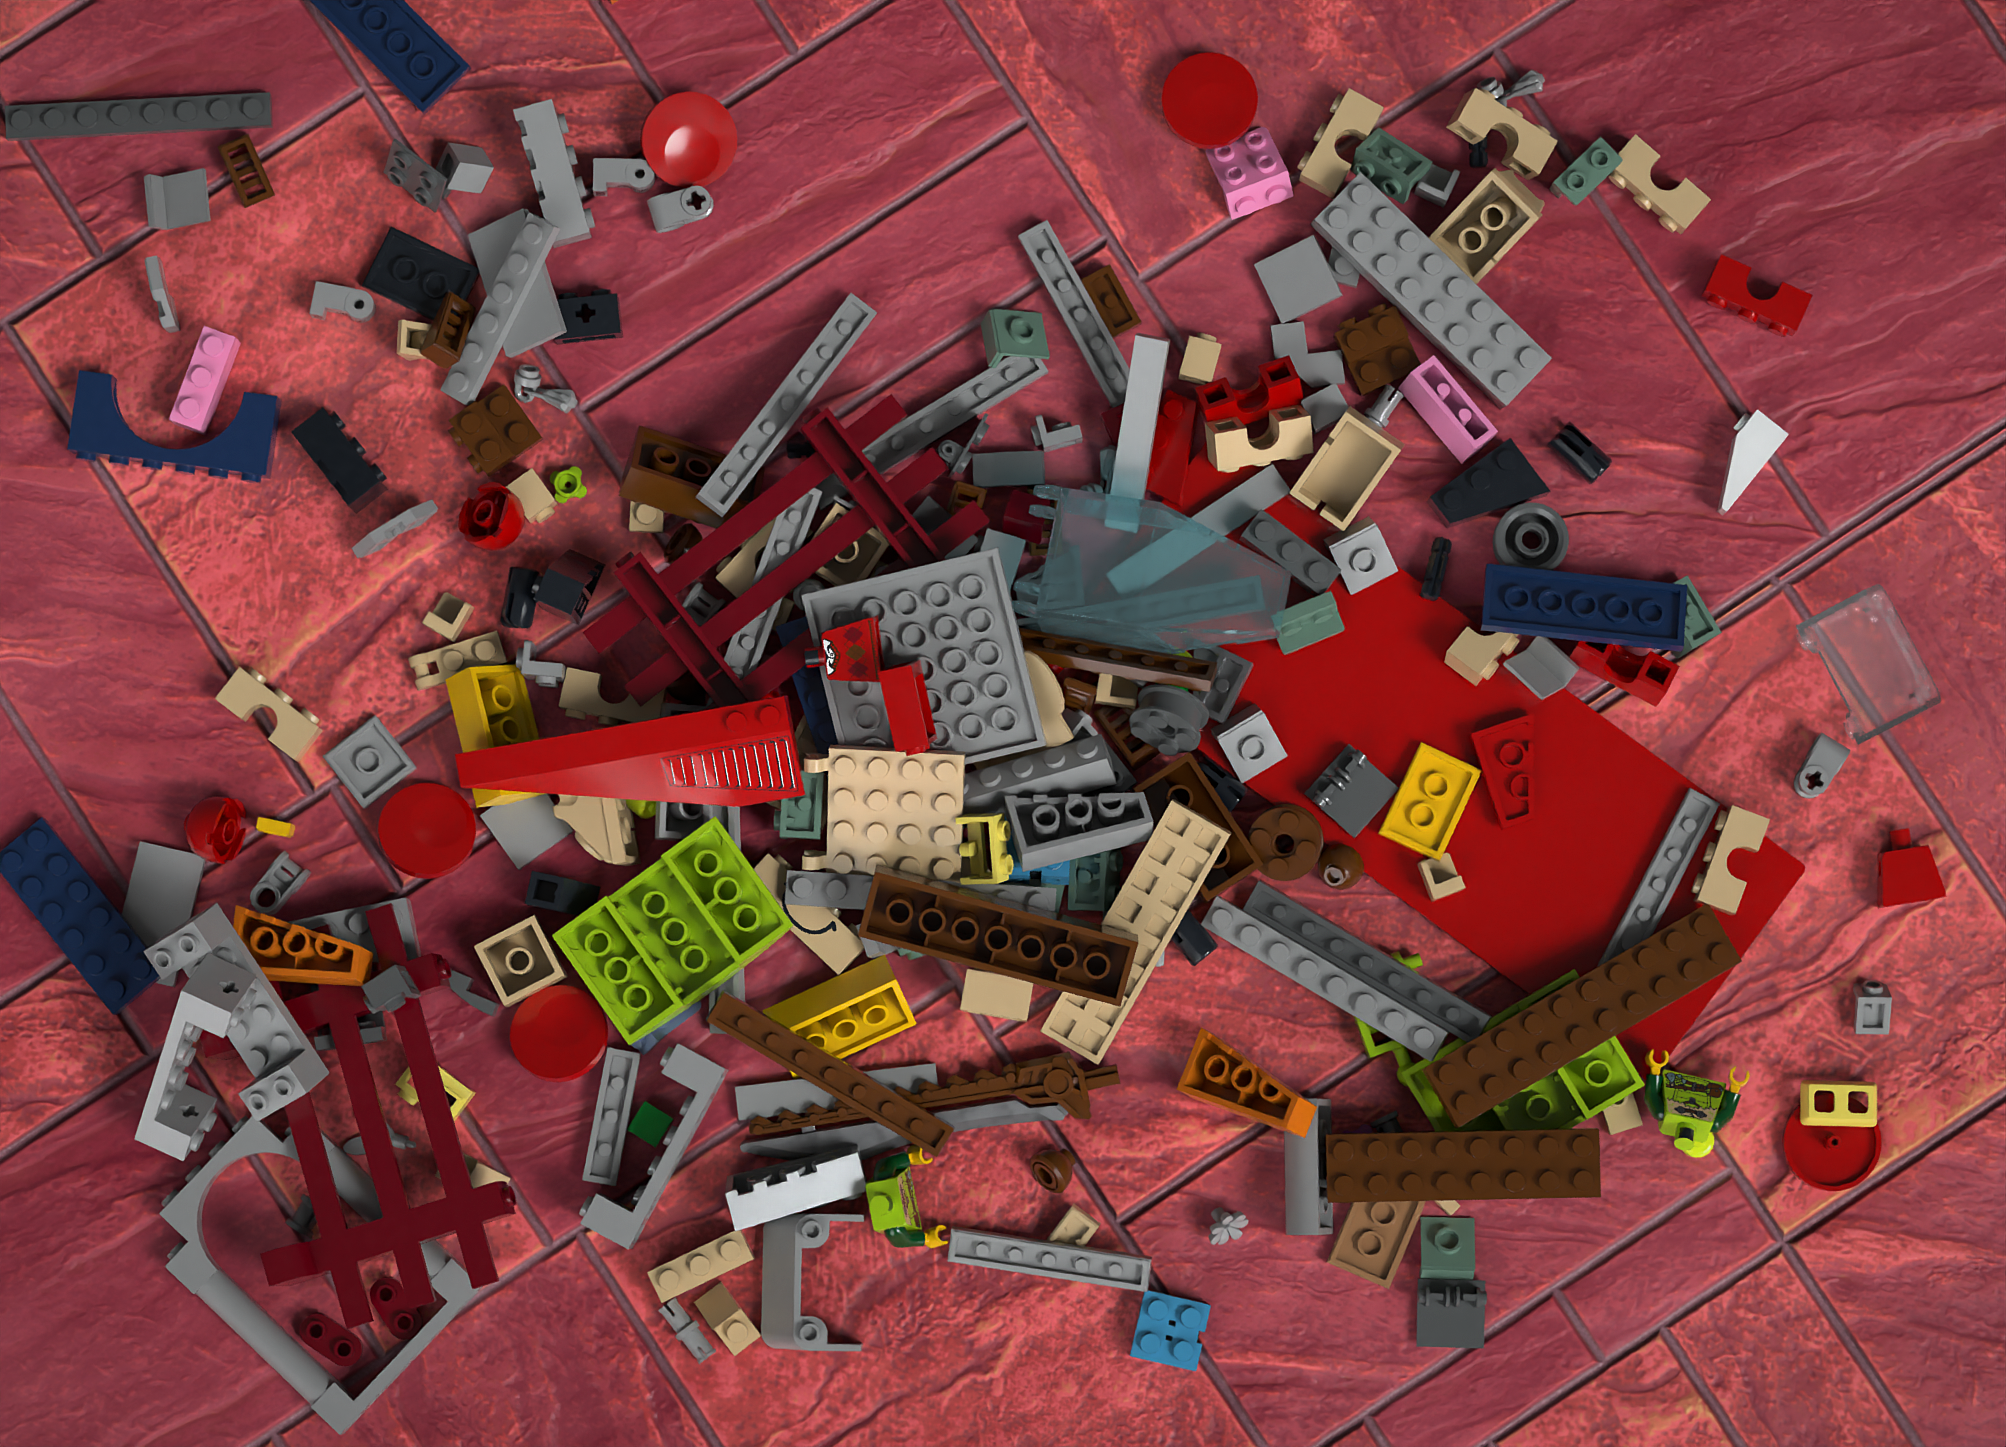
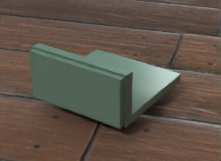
M992 309L987 312L981 322V329L988 366L996 368L1003 356L1049 359L1050 355L1042 313Z
M1420 1217V1279L1473 1280L1475 1272L1474 1218Z

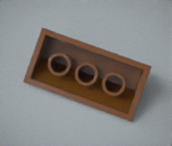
M639 425L623 472L618 496L717 529L760 496L765 468L760 467L725 515L721 517L697 499L696 496L727 455Z
M1190 752L1133 788V793L1144 792L1155 827L1160 822L1171 800L1174 799L1232 832L1198 891L1205 903L1264 865Z

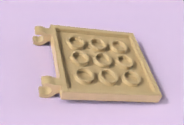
M830 745L829 754H806V758H804V772L819 773L828 771L827 851L805 850L802 856V869L819 870L826 868V873L874 876L876 865H881L933 880L960 883V878H962V856L960 855L959 847L963 843V824H956L955 818L962 817L964 811L965 751L926 750L923 753L906 756L905 750L895 752V748Z

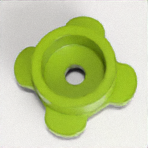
M572 466L569 470L555 471L551 474L550 482L554 484L557 502L566 503L570 498L577 497L581 499L585 497L587 488L582 485L580 478L582 471L580 468ZM566 482H571L570 488L565 487Z

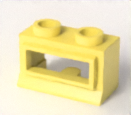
M969 813L962 817H956V824H967L968 841L960 844L959 852L962 857L970 856L971 875L960 878L961 885L999 884L1009 880L1014 864L1012 856L1007 854L1006 841L1010 839L1011 827L1009 822L1005 821L1004 813ZM984 822L989 824L992 871H987Z
M408 1067L395 1085L401 1088L398 1095L414 1106L419 1100L416 1089L407 1083L412 1077ZM439 1067L445 1091L457 1099L450 1108L453 1120L455 1121L476 1092L464 1086L452 1074Z

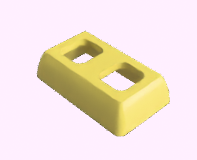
M1803 1080L1800 1084V1122L1803 1125L1874 1127L1877 1124V1084L1875 1082ZM1816 1091L1833 1092V1112H1817L1815 1110L1814 1094ZM1850 1092H1865L1867 1094L1868 1110L1866 1113H1851L1848 1110V1094Z

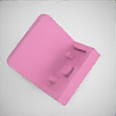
M1260 127L1247 132L1236 142L1225 147L1206 149L1207 158L1221 185L1227 210L1232 220L1294 196L1288 170L1267 128Z

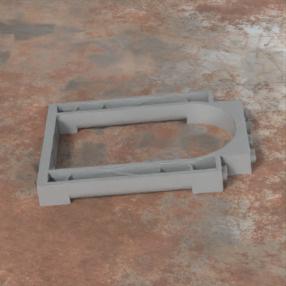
M244 1116L232 1128V1131L235 1133L234 1136L227 1143L221 1140L208 1154L212 1159L203 1168L197 1165L185 1178L188 1184L180 1192L176 1189L173 1190L161 1203L165 1208L159 1214L188 1241L185 1245L182 1242L178 1243L167 1255L170 1261L165 1267L193 1294H197L312 1405L311 1408L341 1435L355 1423L483 1287L472 1289L467 1269L437 1240L421 1244L432 1287L448 1302L356 1398L216 1263L205 1243L202 1231L204 1202L210 1187L227 1167L242 1158L259 1153L282 1154L300 1162L290 1127L284 1133L287 1136L284 1141L262 1119L257 1122L253 1116L250 1119ZM320 1129L338 1195L367 1223L383 1218L373 1179Z

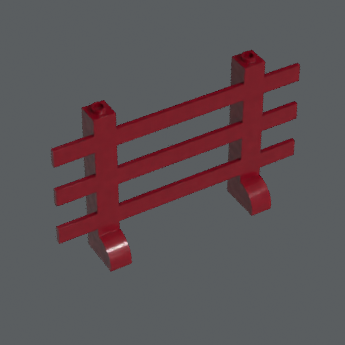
M892 394L846 429L843 428L828 407L822 412L817 407L802 419L805 425L801 427L800 431L817 452L659 574H657L641 552L635 556L632 552H629L615 563L618 569L613 573L630 596L582 633L600 654L646 617L652 622L672 649L624 685L640 707L688 670L713 701L705 709L761 700L806 665L805 648L814 647L810 628L742 680L738 678L716 648L874 526L899 557L875 576L877 577L946 560L945 556L990 522L973 500L927 535L903 504L949 469L933 447L888 482H885L864 455L862 450L908 416ZM834 473L858 505L699 627L675 595Z
M392 903L365 911L382 969L372 972L370 980L390 967L400 965L405 966L421 993L419 997L451 987L448 979L452 976L448 961L445 958L443 959L442 955L430 953L408 961ZM330 924L311 929L312 931L333 937ZM269 981L304 1035L327 1027L331 1029L383 1214V1218L348 1229L310 1092L285 1105L321 1238L260 1253L269 1287L293 1286L331 1273L346 1328L351 1329L374 1321L358 1264L394 1253L409 1309L436 1302L421 1244L455 1233L458 1237L472 1289L498 1282V1274L483 1224L516 1214L514 1206L517 1203L516 1196L512 1187L508 1186L506 1181H495L473 1189L419 997L416 999L404 998L406 1003L393 1012L446 1198L410 1209L357 1021L358 1017L372 1013L363 1000V997L366 995L361 986L318 984V991L284 1002L279 981ZM203 1029L200 1040L205 1058L230 1060L240 1056L227 1035L222 1038Z

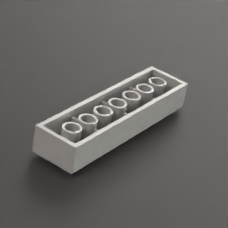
M1361 172L1310 224L1393 306H1396L1397 310L1500 410L1506 407L1552 359Z

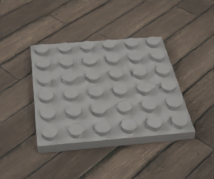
M999 547L801 595L814 647L822 646V632L878 615L885 667L920 659L938 738L930 744V749L926 750L965 751L966 765L1047 745ZM819 666L838 745L895 748L880 682L828 680L826 667Z

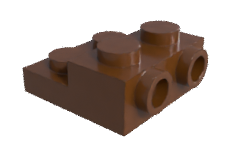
M1384 303L1369 310V317L1360 322H1357L1356 318L1353 317L1337 325L1339 331L1334 333L1333 338L1338 349L1341 350L1342 357L1361 397L1384 387L1386 384L1408 376L1410 372L1421 365L1396 306L1387 308Z
M505 384L479 402H473L448 420L453 426L448 430L449 434L459 447L465 443L472 453L467 459L478 474L484 470L488 477L543 440Z

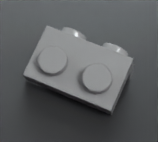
M525 640L524 648H518L516 667L519 668L521 674L527 680H536L535 683H538V686L558 688L559 682L564 683L567 668L562 663L536 661L537 646L532 641Z

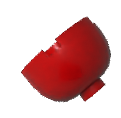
M497 482L483 484L476 489L480 493L474 499L468 497L464 502L459 514L458 528L464 534V539L475 547L483 550L497 551L508 547L521 534L525 523V512L520 499L510 489Z
M212 796L198 802L184 821V831L186 832V838L191 850L202 859L218 864H226L225 860L232 861L235 859L242 848L246 835V828L240 829L241 817L247 818L243 803L236 798L226 796Z

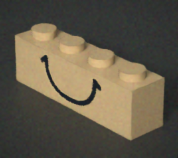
M767 854L754 870L794 926L790 930L833 971L841 975L865 950L862 940L858 936L857 927L852 923L846 927L838 919L842 913L837 908L785 905L787 870H791L793 867L779 854L775 858Z

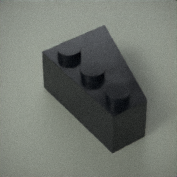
M322 407L291 432L321 469L325 477L339 492L346 504L357 514L388 490L382 483L387 477L376 463L371 466L367 464L362 457L367 452L355 437L349 440L342 430L346 425L337 413L333 411L328 414Z
M1509 438L1430 496L1427 503L1445 527L1450 528L1503 509L1546 497L1550 490L1513 440Z
M569 549L547 568L545 575L539 573L532 588V592L535 593L534 600L543 610L579 625L606 564Z

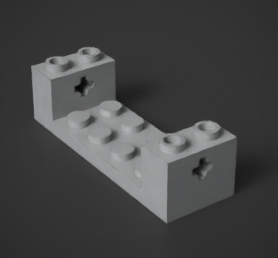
M218 903L169 931L143 951L162 980L183 968L190 979L207 953L257 975L253 989L257 990L258 993L250 1009L244 1008L245 1012L237 1028L231 1027L226 1034L256 1078L238 1094L257 1122L308 1093L330 1073Z
M209 953L204 957L181 990L134 1138L135 1140L181 1161L185 1160L191 1150L195 1152L198 1150L205 1133L203 1131L210 1132L216 1121L217 1114L213 1110L217 1098L185 1084L189 1074L184 1071L185 1066L188 1067L196 1053V1048L192 1047L193 1041L197 1042L203 1029L224 1038L231 1027L237 1028L245 1012L244 1008H251L258 993L257 990L253 989L257 978L256 974Z
M678 1043L675 1049L669 1046L660 1062V1065L664 1066L662 1074L694 1090L697 1094L695 1097L688 1096L679 1112V1114L684 1116L679 1127L672 1126L663 1142V1144L668 1146L663 1157L656 1155L647 1174L652 1176L646 1187L640 1185L631 1201V1204L636 1206L635 1209L632 1210L602 1193H596L595 1197H587L579 1212V1215L583 1216L580 1224L626 1249H633L729 1071Z

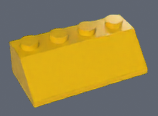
M516 664L468 667L445 679L463 753L539 739L525 679L519 668L516 667ZM472 788L476 807L505 805L547 794Z
M885 954L762 1010L765 1015L840 1059L917 1024ZM790 1071L794 1080L800 1078V1076Z

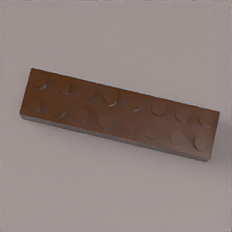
M876 865L858 936L1119 1007H1121L1138 946L1137 934L881 865Z
M1598 1128L1325 1133L1327 1203L1601 1197Z

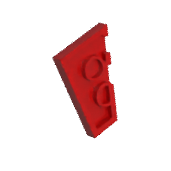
M1167 390L1159 406L1146 491L1182 507L1184 498L1182 494L1185 478L1188 475V459L1190 448L1194 441L1199 405L1188 398Z
M1534 713L1469 734L1501 830L1535 819Z

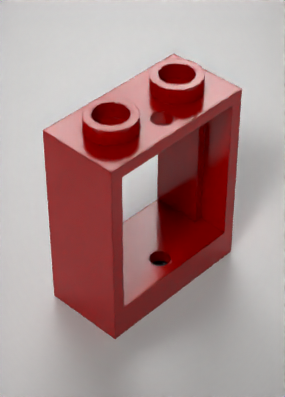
M919 659L887 666L880 670L878 675L895 752L905 750L906 756L926 752V749H930V744L938 738L921 661Z

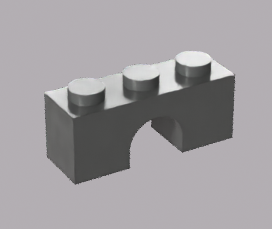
M1262 509L1240 537L1241 542L1265 560L1269 559L1284 569L1293 578L1295 583L1314 597L1324 594L1342 570Z

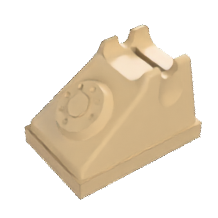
M1494 168L1429 236V239L1475 284H1478L1542 216L1541 211L1545 202L1538 199L1518 180L1513 170L1498 171Z
M558 794L560 801L557 805L552 806L554 816L566 821L576 831L575 838L586 851L600 861L604 860L615 865L632 866L641 864L636 831H631V828H635L633 813L627 807L626 799Z

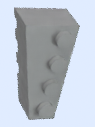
M552 99L513 109L516 121L522 132V143L527 158L530 161V171L536 191L539 194V202L544 219L560 228L552 245L553 248L592 238L590 228L596 226L591 209H584L581 197L587 194L582 176L575 178L572 165L578 164L573 145L567 146L564 134L569 133V128L564 113H557Z
M1144 792L1100 793L1099 796L1081 797V794H1068V797L1047 798V795H1033V798H1017V795L1004 796V813L1011 827V836L1022 872L1148 841L1153 834V819Z

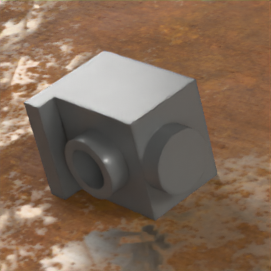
M400 965L390 967L361 986L366 994L363 1000L373 1014L380 1010L395 1011L406 1003L404 998L416 999L421 996L405 966Z

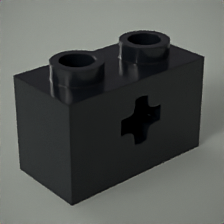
M610 289L591 291V296L578 297V293L558 295L557 301L567 332L554 338L557 345L623 338L620 302L617 293L611 294ZM584 309H589L591 314H596L589 318L590 322L584 323L582 318L578 317L584 314Z

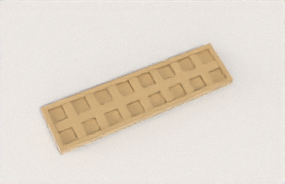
M1174 799L1171 800L1101 925L1138 935V946L1121 1007L1062 992L1040 1030L1041 1032L1099 1065L1232 832Z

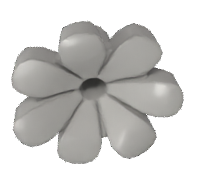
M1222 1207L1214 1209L1211 1216L1216 1223L1210 1226L1211 1234L1208 1236L1212 1245L1217 1242L1219 1245H1222L1228 1241L1229 1236L1234 1240L1240 1238L1243 1233L1239 1228L1245 1227L1248 1224V1219L1241 1211L1230 1215Z

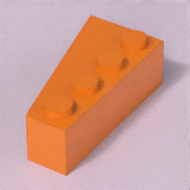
M236 905L233 928L269 981L362 986L370 981L373 953L367 949Z
M1202 1027L1176 1089L1195 1100L1303 1138L1306 1137L1317 1106L1225 1040Z

